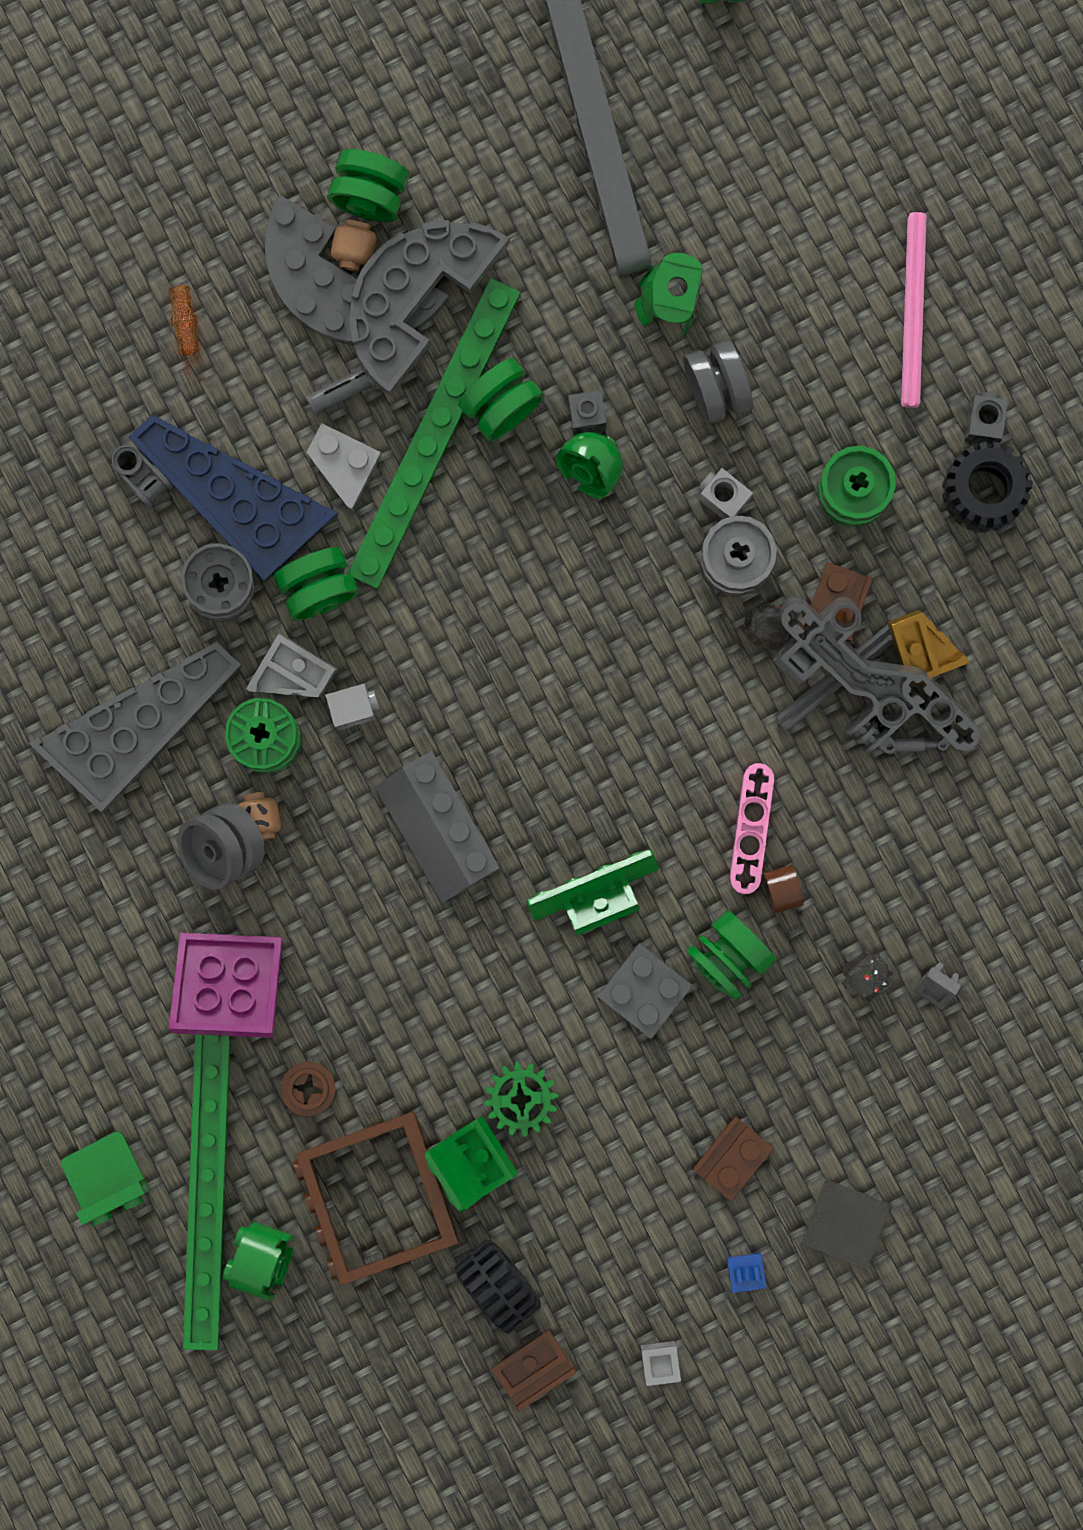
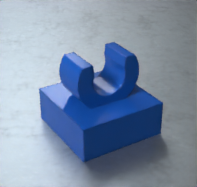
M761 1253L727 1257L732 1293L766 1288Z

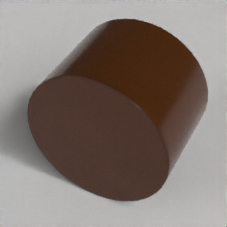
M793 865L763 873L766 892L774 914L804 906L801 888Z

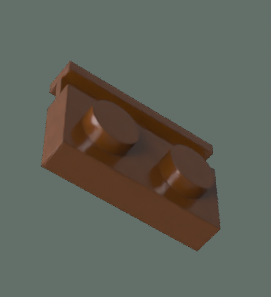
M826 562L811 607L820 614L836 598L849 597L855 601L861 613L873 578ZM842 608L836 613L835 618L839 622H847L853 617L854 611L850 608ZM853 633L846 639L847 642L851 641Z
M734 1116L692 1170L732 1201L774 1147Z
M547 1329L491 1367L518 1411L577 1373L550 1329Z

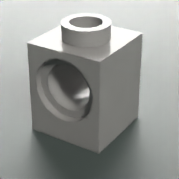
M723 468L716 475L710 472L699 486L702 490L699 500L722 519L738 516L753 495V492ZM720 487H725L731 491L732 498L726 502L719 501L715 497L714 491Z
M365 683L326 694L333 724L337 731L376 720L374 711L380 710L374 690L368 692Z
M675 1341L641 1345L646 1386L681 1382Z

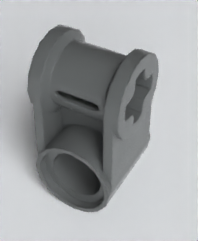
M129 445L121 446L113 453L112 465L149 509L153 507L152 502L166 489L171 490L174 487L155 465L152 466L135 447ZM125 457H137V464L133 469L127 471L121 469V462Z

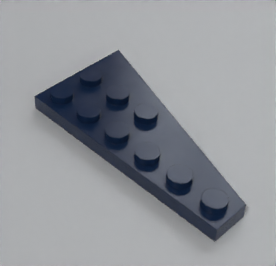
M151 415L129 436V439L227 543L245 556L251 568L265 583L339 515L333 509L325 507L310 497L283 485L280 481L236 458L230 457L212 445L196 439L155 415Z

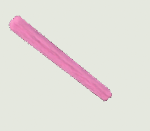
M921 212L910 213L907 223L901 405L905 408H917L920 404L927 219L926 214Z

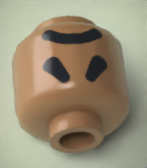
M264 792L244 795L245 802L239 803L238 806H241L252 816L260 829L264 841L275 839V833L282 827L277 801L273 798H265Z

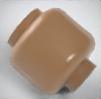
M345 220V225L336 227L331 256L340 262V268L359 272L360 266H365L374 254L377 236L370 230L371 225L354 220Z

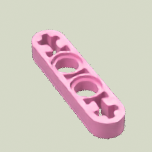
M755 763L749 766L744 772L729 877L732 889L742 895L754 892L761 882L774 785V774L771 768L762 763ZM757 770H761L762 776L768 778L767 783L761 784L759 794L766 793V800L757 796L746 797V791L754 792L755 783L749 780V775H754ZM758 803L762 806L764 814L761 820L752 822L746 818L744 810L747 804ZM746 836L755 837L759 842L758 852L754 855L744 854L740 849L742 838ZM737 858L745 861H758L757 867L753 865L749 867V876L754 877V883H749L747 889L741 888V882L736 881V875H741L744 869V864H737Z

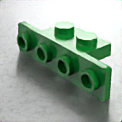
M651 849L645 852H636L616 864L604 865L594 873L582 878H572L565 885L550 891L545 890L537 893L533 898L526 901L533 920L536 921L566 909L578 936L639 911L638 903L629 882L659 869L655 855Z

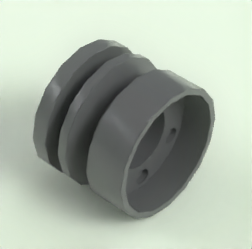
M221 543L205 545L195 550L184 563L181 574L182 589L193 610L202 617L217 622L232 620L243 614L251 604L255 592L252 569L245 556L234 547ZM216 578H221L222 582H229L224 585L225 591L218 593L216 588L210 589V587L215 585L214 580Z

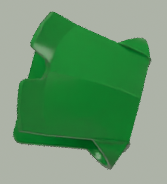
M671 253L665 256L659 265L652 267L638 284L641 287V297L635 301L634 306L637 317L644 327L652 322L654 315L664 321L685 323L683 335H686L694 320L703 269L701 263L693 256L685 253ZM674 278H680L685 281L687 291L682 296H674L668 290V283Z

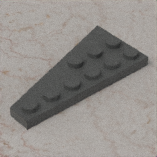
M216 642L182 660L181 663L150 677L148 681L124 691L87 711L83 716L59 726L55 731L42 738H37L28 744L100 812L104 813L243 666Z

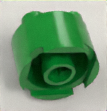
M258 1222L251 1223L248 1228L241 1226L235 1238L234 1245L238 1247L235 1258L228 1261L223 1279L229 1281V1285L233 1289L271 1302L277 1295L271 1292L274 1285L282 1286L290 1267L294 1249L288 1247V1243L295 1241V1236Z

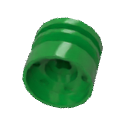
M255 698L243 702L232 711L226 723L225 740L230 753L243 766L256 773L273 774L285 770L296 760L301 750L302 733L297 720L283 705L272 699ZM264 726L270 736L268 739L262 738L261 743H259V739L254 736L255 731H262Z
M725 910L711 924L713 931L719 939L714 943L707 937L700 935L697 939L707 951L702 954L693 945H690L685 951L691 957L698 972L716 990L737 1001L742 994L732 983L737 979L744 987L749 989L752 984L744 974V971L749 968L762 976L777 959L750 929L729 910Z

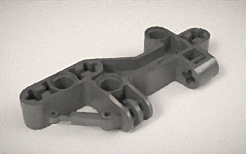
M792 597L783 602L780 608L782 625L793 638L776 654L773 662L796 685L803 683L822 665L850 693L869 697L871 699L870 703L850 722L845 730L848 736L853 734L856 736L855 741L858 744H865L863 750L867 754L874 751L877 747L887 754H892L894 752L925 751V748L937 747L939 750L945 751L950 745L958 750L966 751L971 750L978 744L980 732L973 718L926 671L919 667L866 660L846 641L859 627L861 622V614L854 600L849 597L836 598L820 614L799 597ZM842 608H850L854 611L853 617L847 622H839L835 618L836 613ZM793 610L796 613L801 611L803 620L808 624L805 630L803 624L797 618L791 620L790 611ZM910 682H921L924 691L927 693L925 698L916 688L910 687ZM894 702L900 705L898 712L894 715L882 713L884 706L888 703ZM938 702L948 704L945 713L941 715L931 713V708L934 704ZM918 713L942 736L937 741H925V738H893L891 735L913 714ZM875 715L883 724L879 730L877 729L879 724L875 720L869 721ZM956 720L962 729H968V735L958 734L952 722Z

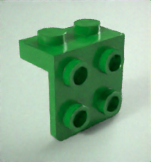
M480 1116L425 1152V1159L427 1160L429 1170L440 1181L446 1191L449 1202L460 1212L468 1209L486 1194L518 1175L517 1170L483 1116Z
M114 1132L63 1158L61 1161L62 1169L82 1210L76 1212L81 1225L91 1221L95 1227L113 1218L110 1211L120 1206H123L124 1210L127 1211L143 1203L144 1201L141 1196L151 1191L122 1132Z

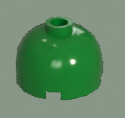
M592 432L577 434L566 441L555 456L557 467L565 479L568 481L572 476L582 484L576 489L592 498H605L607 494L613 491L622 476L624 465L621 453L616 442L607 435Z

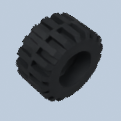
M987 442L979 443L975 448L970 446L954 460L943 480L942 488H945L942 497L943 502H948L946 510L949 515L954 513L957 516L954 521L959 525L964 522L968 524L966 529L971 531L975 528H980V533H987L990 529L997 531L1013 522L1024 510L1031 497L1029 491L1032 489V480H1028L1031 471L1029 466L1023 467L1022 463L1025 459L1021 455L1017 458L1012 455L1013 448L1008 446L1004 450L1000 448L1001 443L993 442L991 446H987ZM978 471H988L995 474L1004 485V499L997 504H985L978 501L972 495L969 488L970 476Z
M489 1239L483 1241L454 1265L456 1275L468 1294L489 1320L504 1333L510 1334L541 1308L540 1298L530 1283L505 1252Z

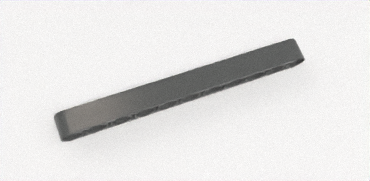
M544 0L618 276L651 269L649 250L581 0Z

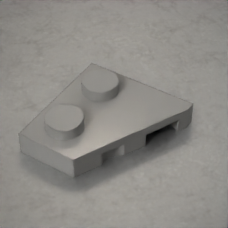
M322 423L306 452L346 507L351 511L354 510L382 455L380 451Z
M278 634L246 689L250 692L321 697L338 668L283 634Z

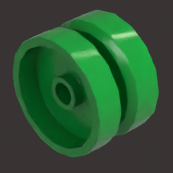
M359 149L342 150L339 153L335 167L336 173L340 177L331 180L327 194L328 201L340 210L363 219L383 223L397 220L401 207V199L397 195L405 192L410 177L409 171L398 162L377 153Z
M513 357L504 360L486 372L459 400L458 406L468 418H480L477 429L489 442L498 440L522 423L540 405L545 396L534 381L523 382L526 371Z
M865 446L846 447L835 453L825 465L817 487L818 502L825 515L835 523L850 528L866 526L877 520L892 500L896 487L894 470L888 459L875 449ZM853 484L860 486L858 491L851 488Z
M340 547L327 548L308 554L285 565L273 575L280 593L291 595L285 605L292 621L307 620L325 614L348 603L360 593L353 576L342 574L348 564Z

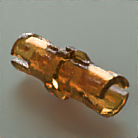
M178 285L169 288L168 292L173 314L170 320L172 327H175L178 354L189 356L199 353L200 348L195 326L198 320L197 315L193 314L190 287Z

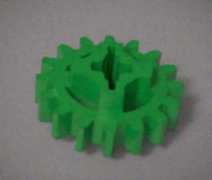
M515 1062L514 1071L510 1072L506 1066L502 1067L504 1074L502 1078L493 1074L491 1078L496 1083L495 1087H486L485 1089L486 1092L492 1094V1099L484 1101V1105L493 1106L494 1110L488 1115L489 1119L495 1117L500 1119L496 1128L501 1129L506 1124L510 1126L509 1135L513 1136L516 1129H521L523 1137H527L528 1128L530 1127L537 1133L541 1131L540 1121L550 1124L551 1120L546 1114L548 1111H557V1107L550 1104V1100L557 1098L558 1093L549 1092V1088L555 1082L553 1080L545 1082L542 1079L546 1072L544 1069L536 1074L533 1072V1063H530L526 1070H522L520 1063ZM525 1076L534 1079L541 1086L542 1091H533L528 1087ZM510 1078H513V1088L508 1094L499 1095L502 1085ZM518 1083H521V1089L524 1091V1094L531 1096V1101L525 1104L524 1116L521 1114L518 1103H512L511 1100L512 1097L517 1095ZM544 1103L540 1114L530 1120L529 1111L535 1104ZM509 1107L516 1113L517 1122L507 1118L500 1108Z

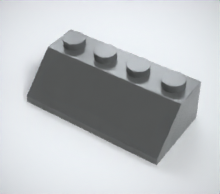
M432 750L403 766L375 787L442 904L501 870Z

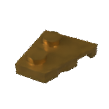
M916 610L887 622L900 665L919 667L933 678L969 663L968 658L921 611ZM912 681V682H910L909 685L912 686V685H915V684H917V683L914 682V681Z

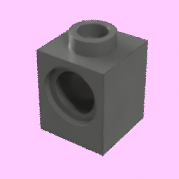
M602 390L568 395L573 436L583 432H606L607 422Z
M981 392L980 395H974L969 404L964 441L978 444L987 442V445H992L993 442L1000 443L1003 439L1008 400L1000 399L999 394L992 392ZM979 412H990L994 417V423H983L979 418Z

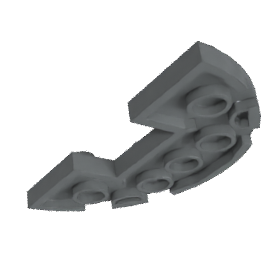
M279 195L271 211L265 236L266 263L274 288L285 307L304 326L325 338L353 345L349 316L351 296L357 278L322 258L323 253L334 238L336 228ZM434 287L406 324L414 330L423 327L443 308L449 299L448 294Z
M449 220L424 223L422 227L405 234L403 232L397 234L370 257L361 270L352 292L349 323L358 359L366 373L381 390L391 396L429 348L430 340L406 323L440 279L445 276L471 294L510 244L509 237L497 230L474 222L463 224L449 223Z

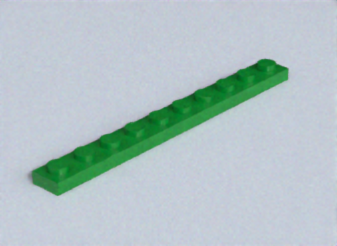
M490 278L348 571V574L352 575L354 580L379 590L464 414L458 406L459 400L483 375L521 296L520 291Z
M195 1034L183 1349L218 1350L220 1344L231 1036Z

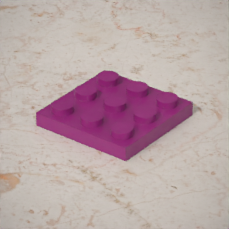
M180 933L169 1022L170 1033L273 1038L283 946L282 937Z

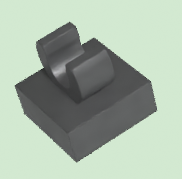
M940 962L935 967L932 966L920 979L914 992L942 1010L956 996L961 985L957 983L959 975L956 972L950 978L940 972L944 965Z

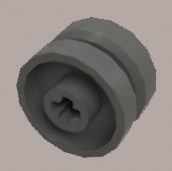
M728 339L712 345L710 351L711 361L701 350L683 356L684 368L691 392L707 425L725 419L726 405L736 415L752 410L754 406L746 372L735 347Z
M233 803L219 804L208 810L205 814L188 820L179 829L177 844L182 863L190 876L203 887L211 890L222 889L233 883L238 877H244L255 871L262 864L265 855L263 837L252 816L241 806Z

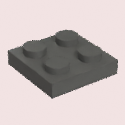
M639 943L597 997L652 1039L693 985Z

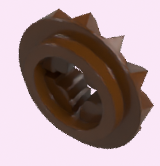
M302 1062L294 1065L284 1075L281 1083V1096L285 1105L293 1113L300 1116L311 1117L321 1114L330 1107L336 1094L335 1081L326 1067L315 1062ZM312 1074L313 1086L318 1087L323 1092L311 1094L310 1099L305 1104L304 1092L294 1088V1085L306 1084L307 1079Z

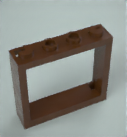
M415 1111L296 1153L298 1160L293 1161L299 1181L305 1179L309 1193L304 1194L306 1204L311 1214L314 1212L317 1214L320 1225L316 1226V1233L321 1246H328L331 1258L327 1259V1265L332 1278H338L340 1285L456 1245L460 1241L440 1181L428 1168L425 1152L429 1149ZM404 1126L441 1238L348 1270L311 1159Z

